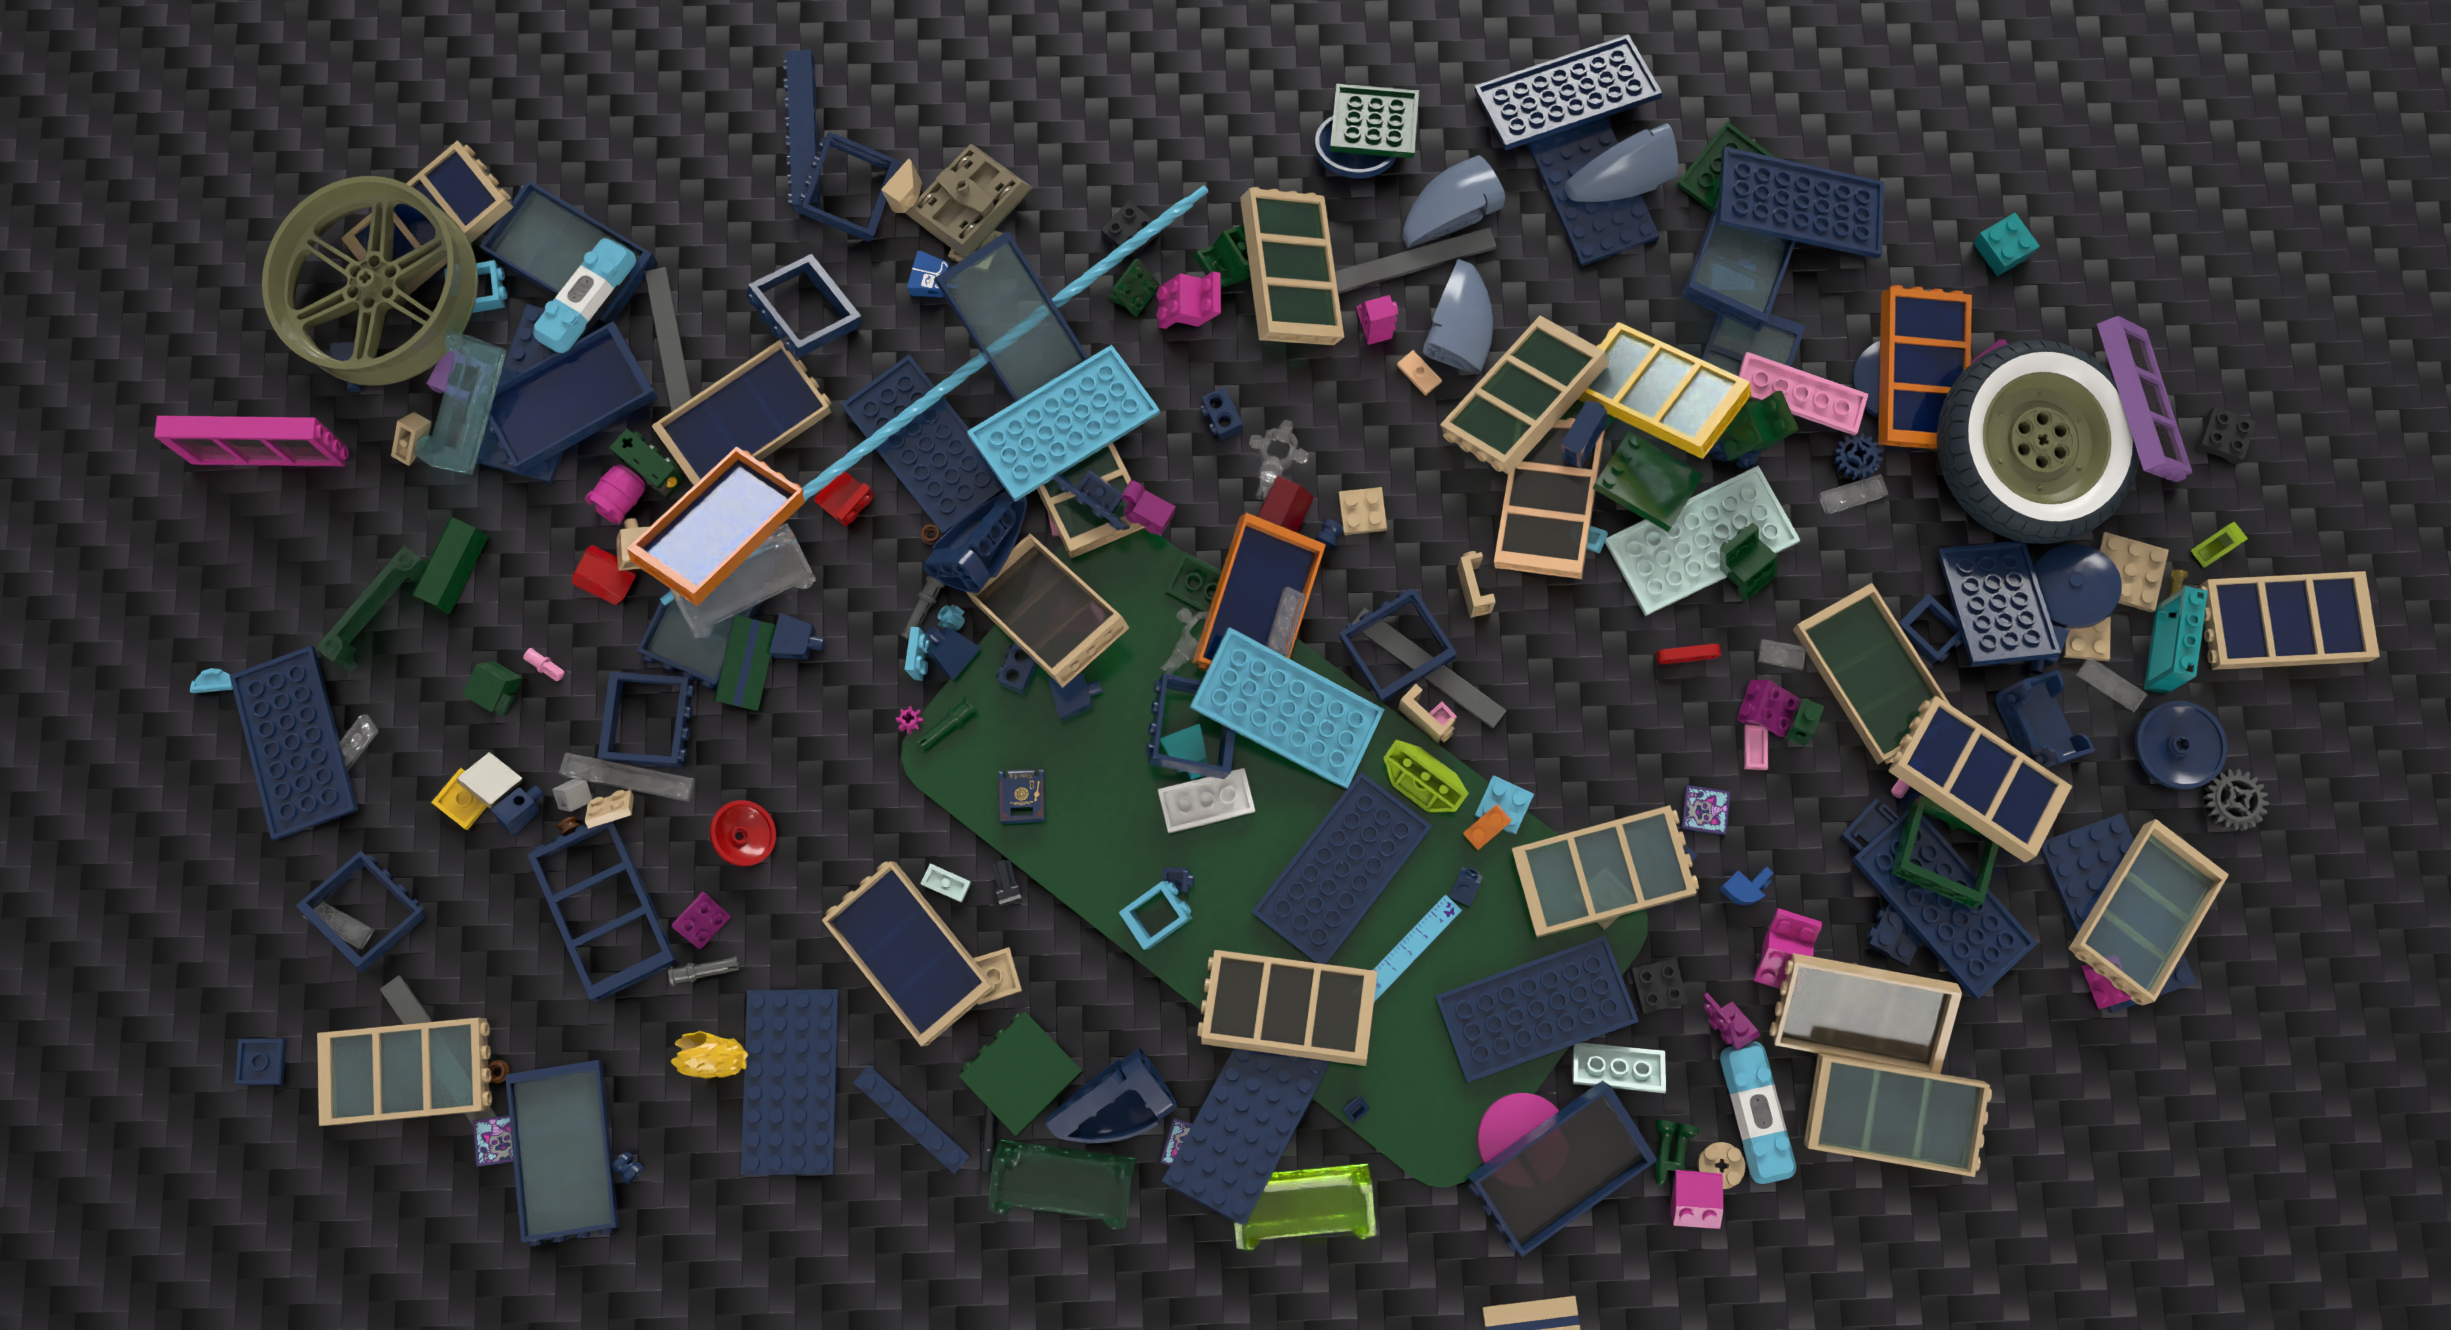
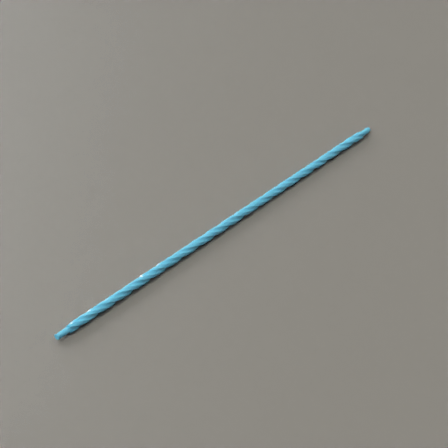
M1203 185L1189 197H1185L1160 215L1158 219L1149 223L1131 239L1124 242L1106 258L1086 271L1080 278L1061 290L1052 298L1058 309L1062 307L1074 295L1080 293L1097 280L1100 275L1108 272L1121 262L1125 256L1146 243L1151 236L1159 233L1171 224L1176 217L1192 208L1193 203L1208 193V189ZM1044 304L1029 317L1023 319L1006 332L1003 337L997 339L986 348L992 359L1050 315ZM981 352L957 369L950 377L936 385L924 397L915 401L896 418L877 430L870 438L864 440L848 452L844 458L835 462L816 479L802 487L804 501L831 483L836 476H839L856 464L864 455L877 448L890 435L898 432L911 422L916 415L924 412L943 395L957 387L969 375L987 364ZM784 501L771 512H769L762 520L758 521L757 523L762 525L786 501ZM751 527L748 528L736 540L730 542L719 551L726 556L731 555L755 530ZM712 556L707 562L698 566L684 578L696 585L700 580L709 576L722 562ZM671 590L661 597L660 600L664 605H667L679 594Z

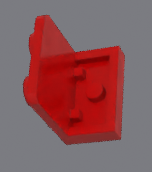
M845 471L836 476L831 483L819 492L815 497V502L846 527L871 502L874 494L865 483L860 484Z

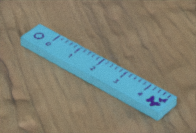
M1447 895L1373 969V971H1377L1374 1002L1462 911ZM1364 980L1352 991L1360 1001Z

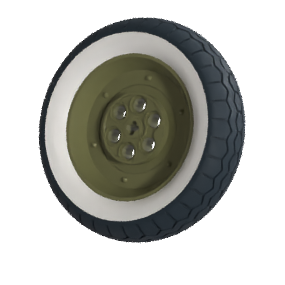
M2046 340L2020 341L1998 347L1984 354L1968 366L1957 378L1945 398L1938 420V458L1943 476L1953 496L1962 508L1982 526L1998 535L2015 541L2036 544L2056 543L2079 537L2095 529L2107 520L2122 504L2137 474L2140 458L2113 374L2094 357L2063 343ZM2037 417L2040 418L2041 424L2038 423ZM2018 426L2023 429V434L2019 431ZM2055 429L2058 431L2059 437L2055 434ZM2018 447L2022 449V455L2018 452ZM2054 450L2058 452V458L2055 456ZM2036 459L2040 462V467L2037 466Z

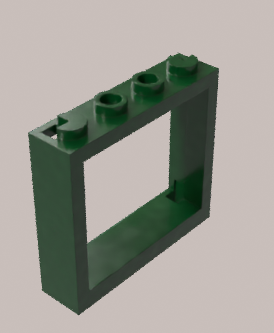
M1919 796L1910 803L1891 874L1974 909L1984 903L1999 845L1926 796ZM1923 812L1987 840L1974 890L1909 862Z

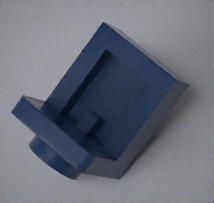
M1163 867L1162 881L1172 882L1178 891L1188 893L1190 887H1194V874H1191V868Z
M1462 867L1449 898L1471 906L1483 876L1475 869Z

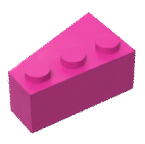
M1390 295L1366 301L1356 306L1368 345L1392 339L1393 330H1396L1395 322H1397L1396 314H1398L1396 302L1391 301Z

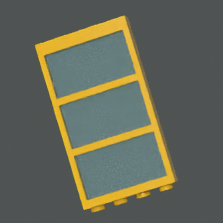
M1618 322L1614 328L1608 331L1604 341L1597 345L1598 348L1605 351L1609 364L1580 395L1578 400L1584 403L1587 400L1592 403L1598 402L1605 407L1607 414L1703 459L1752 393L1749 381ZM1587 360L1584 362L1582 369L1589 363Z

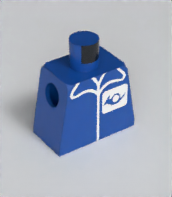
M917 251L907 285L909 294L912 296L944 297L934 278L950 268L949 263L922 251ZM960 277L945 285L946 288L958 289Z

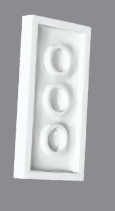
M1245 768L1231 771L1225 779L1206 777L1158 789L1168 834L1255 813Z

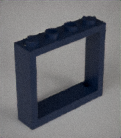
M829 131L826 138H821L818 149H821V153L819 156L815 155L811 167L815 168L812 175L808 174L804 186L808 187L805 194L801 193L797 205L801 206L799 213L870 242L875 234L886 203V198L881 189L897 172L900 161ZM830 147L887 170L866 228L809 205Z
M812 254L748 285L746 297L750 301L749 304L756 308L762 321L767 322L773 335L781 340L785 350H789L795 359L859 327L861 315ZM805 272L842 320L799 340L763 293Z
M1414 588L1410 591L1407 589L1404 592H1400L1397 595V599L1392 602L1389 600L1383 602L1378 606L1379 610L1374 613H1365L1359 618V622L1354 625L1352 623L1347 624L1345 628L1341 629L1342 632L1339 633L1340 641L1381 704L1454 660L1457 655ZM1411 602L1443 652L1381 689L1349 639Z
M610 672L598 758L603 762L682 768L685 756L687 757L685 742L690 736V728L687 727L688 719L692 718L693 708L690 705L691 697L695 695V684H693V681L689 677ZM623 681L681 686L671 757L614 752Z
M1163 673L1159 680L1155 681L1153 692L1156 693V699L1151 705L1153 722L1151 721L1148 727V735H1151L1150 743H1147L1145 755L1148 756L1147 764L1225 779L1231 773L1235 731L1222 725L1217 766L1158 754L1166 689L1196 694L1202 682Z
M359 851L296 905L300 913L360 973L364 972L425 918L422 913L424 908L416 899L411 901L406 896L409 894L408 891L401 884L396 886L391 881L393 879L392 875L386 869L381 871L376 866L378 864L376 859L370 854L366 856L362 851ZM365 867L411 915L361 958L314 909L360 869Z

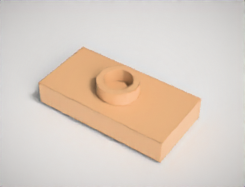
M1414 350L1397 363V367L1425 396L1442 382L1437 374Z

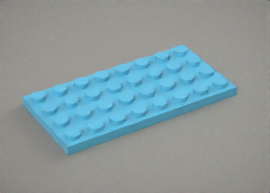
M1110 345L968 430L967 435L1016 502L1052 480L1055 475L1062 474L1160 414V409L1114 347Z
M1230 627L1227 629L1189 707L1344 789L1349 787L1385 710Z

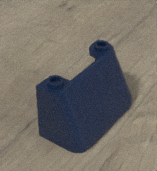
M2059 670L2024 679L2000 691L1995 697L1996 706L2015 748L2047 770L2095 752L2088 736L2084 734L2073 736L2055 697L2063 692L2064 681Z

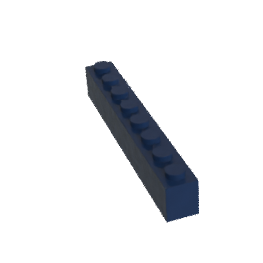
M811 49L786 51V59H783L784 71L787 72V78H784L785 91H788V97H785V108L789 113V116H785L786 128L789 129V135H786L787 148H790V154H787L788 167H791V173L787 175L792 192L788 193L789 205L793 206L796 213H799L801 207L797 205L801 193L805 194L808 188L804 186L808 174L812 175L815 169L811 167L815 155L819 156L815 59ZM818 178L809 205L821 210L820 180Z

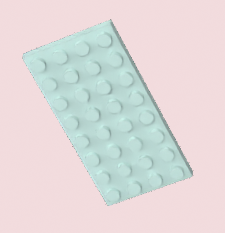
M1757 466L1690 498L1669 532L1648 520H1644L1606 538L1605 543L1644 615L1647 616L1726 578L1727 576L1720 570V547L1726 540L1734 538L1742 527H1747L1752 522L1759 527V539L1774 553L1799 543L1800 538L1761 469Z

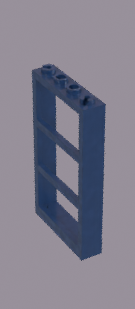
M616 820L589 829L587 825H581L574 829V833L567 836L560 835L553 839V843L539 845L533 849L532 853L527 854L591 1001L597 1002L678 963ZM608 828L623 862L554 895L540 860ZM627 870L642 907L573 940L558 902ZM646 914L662 952L593 985L577 947Z

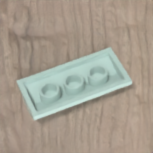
M1590 1043L1573 1045L1571 1069L1573 1084L1595 1086L1603 1080L1612 1088L1658 1093L1666 1092L1665 1051Z

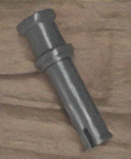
M927 576V583L923 591L918 594L919 601L901 634L907 640H909L911 627H921L931 605L936 604V597L940 589L945 586L944 583L933 577Z
M735 956L697 965L690 962L687 966L677 968L670 966L668 967L670 984L674 987L678 983L688 981L694 983L697 981V978L739 971L740 967L738 957Z

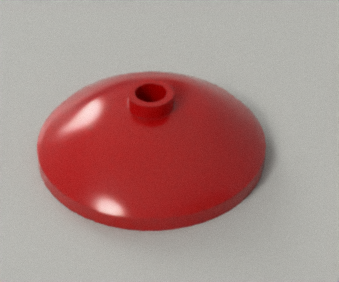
M737 800L727 803L716 812L710 824V839L715 851L722 859L736 866L747 867L756 865L768 857L775 845L776 829L771 816L760 805L751 801ZM735 834H739L741 840H737Z

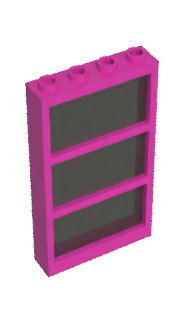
M157 416L154 437L189 463L195 465L345 466L346 459L349 457L347 445L316 418Z

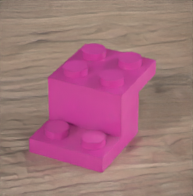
M1213 271L1203 278L1180 273L1158 287V327L1166 329L1176 322L1199 327L1221 313L1220 273Z
M1778 908L1763 940L1762 959L1754 974V981L1780 989L1782 981L1786 982V963L1788 960L1791 961L1793 953L1813 957L1814 943L1822 928V922ZM1799 966L1793 990L1794 994L1798 995L1810 968Z

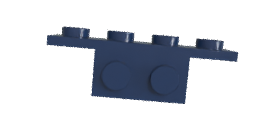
M1088 470L1078 487L1065 477L1055 475L1053 479L1058 482L1057 486L1067 493L1070 491L1076 495L1074 497L1076 501L1082 505L1088 504L1093 508L1091 511L1100 518L1104 516L1110 520V526L1119 531L1120 529L1128 530L1130 528L1129 524L1114 514L1123 500L1121 497L1122 493L1093 471Z

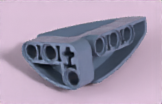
M1665 123L1652 130L1645 129L1602 153L1565 183L1564 190L1568 197L1577 202L1618 200L1655 190L1657 185L1677 177L1678 153L1672 128L1668 123Z
M1480 155L1462 161L1439 174L1425 187L1412 205L1403 228L1402 239L1407 250L1475 224L1483 218V214L1487 215L1503 208L1505 202L1503 187L1487 161Z
M1458 259L1434 314L1433 323L1424 344L1423 354L1431 359L1473 374H1481L1492 343V307L1487 289L1474 265Z

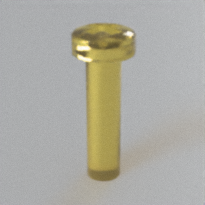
M2178 569L2172 570L2171 576L2174 577L2171 596L2182 589L2183 579L2188 577V572Z

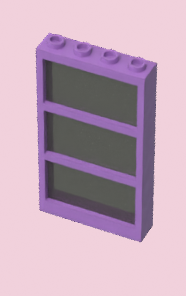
M2120 316L2098 323L2099 333L2143 470L2153 475L2173 480V482L2186 479V475L2193 472L2147 330Z

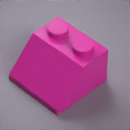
M1675 1171L1670 1206L1674 1226L1720 1229L1723 1214L1722 1173Z

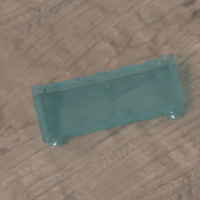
M447 330L444 347L448 352L455 354L433 435L420 437L416 442L413 454L432 467L473 475L507 350L469 335Z

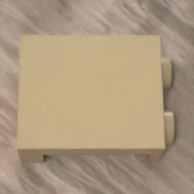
M1476 551L1463 554L1457 567L1470 618L1491 613L1495 605L1494 594L1480 596L1473 569L1480 567L1483 555L1482 552L1476 553Z
M1415 684L1401 699L1398 709L1437 744L1441 740L1446 742L1453 734L1455 720L1451 718L1445 725H1441L1417 703L1422 689Z

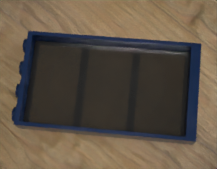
M1602 1080L1467 1177L1472 1183L1469 1187L1476 1197L1480 1196L1484 1201L1481 1204L1482 1208L1488 1216L1492 1214L1496 1221L1493 1222L1495 1228L1500 1234L1504 1233L1507 1240L1505 1243L1512 1253L1516 1251L1523 1257L1656 1162L1657 1159L1612 1087Z

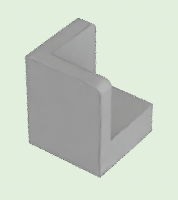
M572 779L552 789L558 809L571 812L590 803L592 800L587 781Z

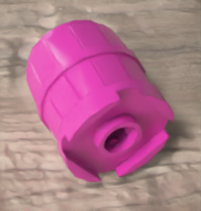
M617 464V466H613L600 478L593 491H589L585 496V501L589 505L594 503L595 511L614 524L617 522L620 525L625 519V515L632 507H635L637 501L644 493L646 484L629 468Z

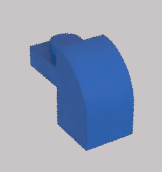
M1766 867L1751 882L1740 871H1737L1719 890L1736 904L1751 905L1765 896L1759 888L1763 891L1771 883L1772 880L1769 877L1773 872Z

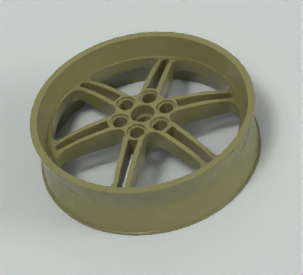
M359 176L331 183L299 203L289 213L275 233L265 258L262 275V294L265 309L280 339L296 354L315 363L332 376L346 382L368 386L387 385L410 379L441 360L464 332L473 312L478 287L475 255L469 240L459 225L415 188L395 179L379 176ZM397 204H405L424 214L434 226L436 235L433 240L392 261L393 209ZM372 207L367 255L363 261L353 260L321 239V236L340 219L361 208ZM316 243L320 244L349 262V265L344 270L318 252L314 245ZM308 255H317L348 278L347 285L342 289L301 310H296L299 276ZM447 256L445 285L435 310L431 312L405 294L404 287L408 282L420 276ZM408 300L430 316L428 321L426 322L403 308L402 306ZM395 308L424 325L405 344L388 354L374 359L381 338L385 315L389 309ZM359 309L352 357L346 361H339L327 356L312 341L309 335L310 329Z

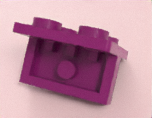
M703 891L675 920L672 927L694 946L701 949L731 916Z

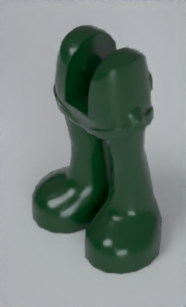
M1656 1119V1128L1660 1131V1150L1658 1161L1654 1167L1656 1169V1184L1664 1186L1667 1170H1672L1671 1187L1673 1188L1675 1171H1686L1685 1156L1689 1139L1698 1135L1700 1127ZM1676 1130L1674 1159L1669 1161L1672 1137Z

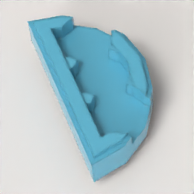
M211 668L204 670L197 676L195 681H192L189 692L233 690L230 675L221 669Z

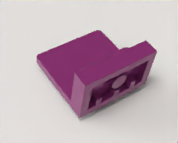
M1708 993L1703 995L1705 1000L1703 1006L1710 1016L1708 1021L1713 1029H1719L1723 1040L1727 1044L1731 1043L1738 1050L1760 1036L1755 1026L1733 1002L1721 1008Z

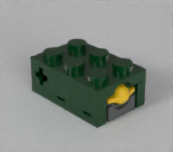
M626 429L609 447L620 462L667 500L684 482L680 475L682 471L677 467V464L669 457L665 458L661 451L653 444L649 445L645 438L637 431L632 433Z

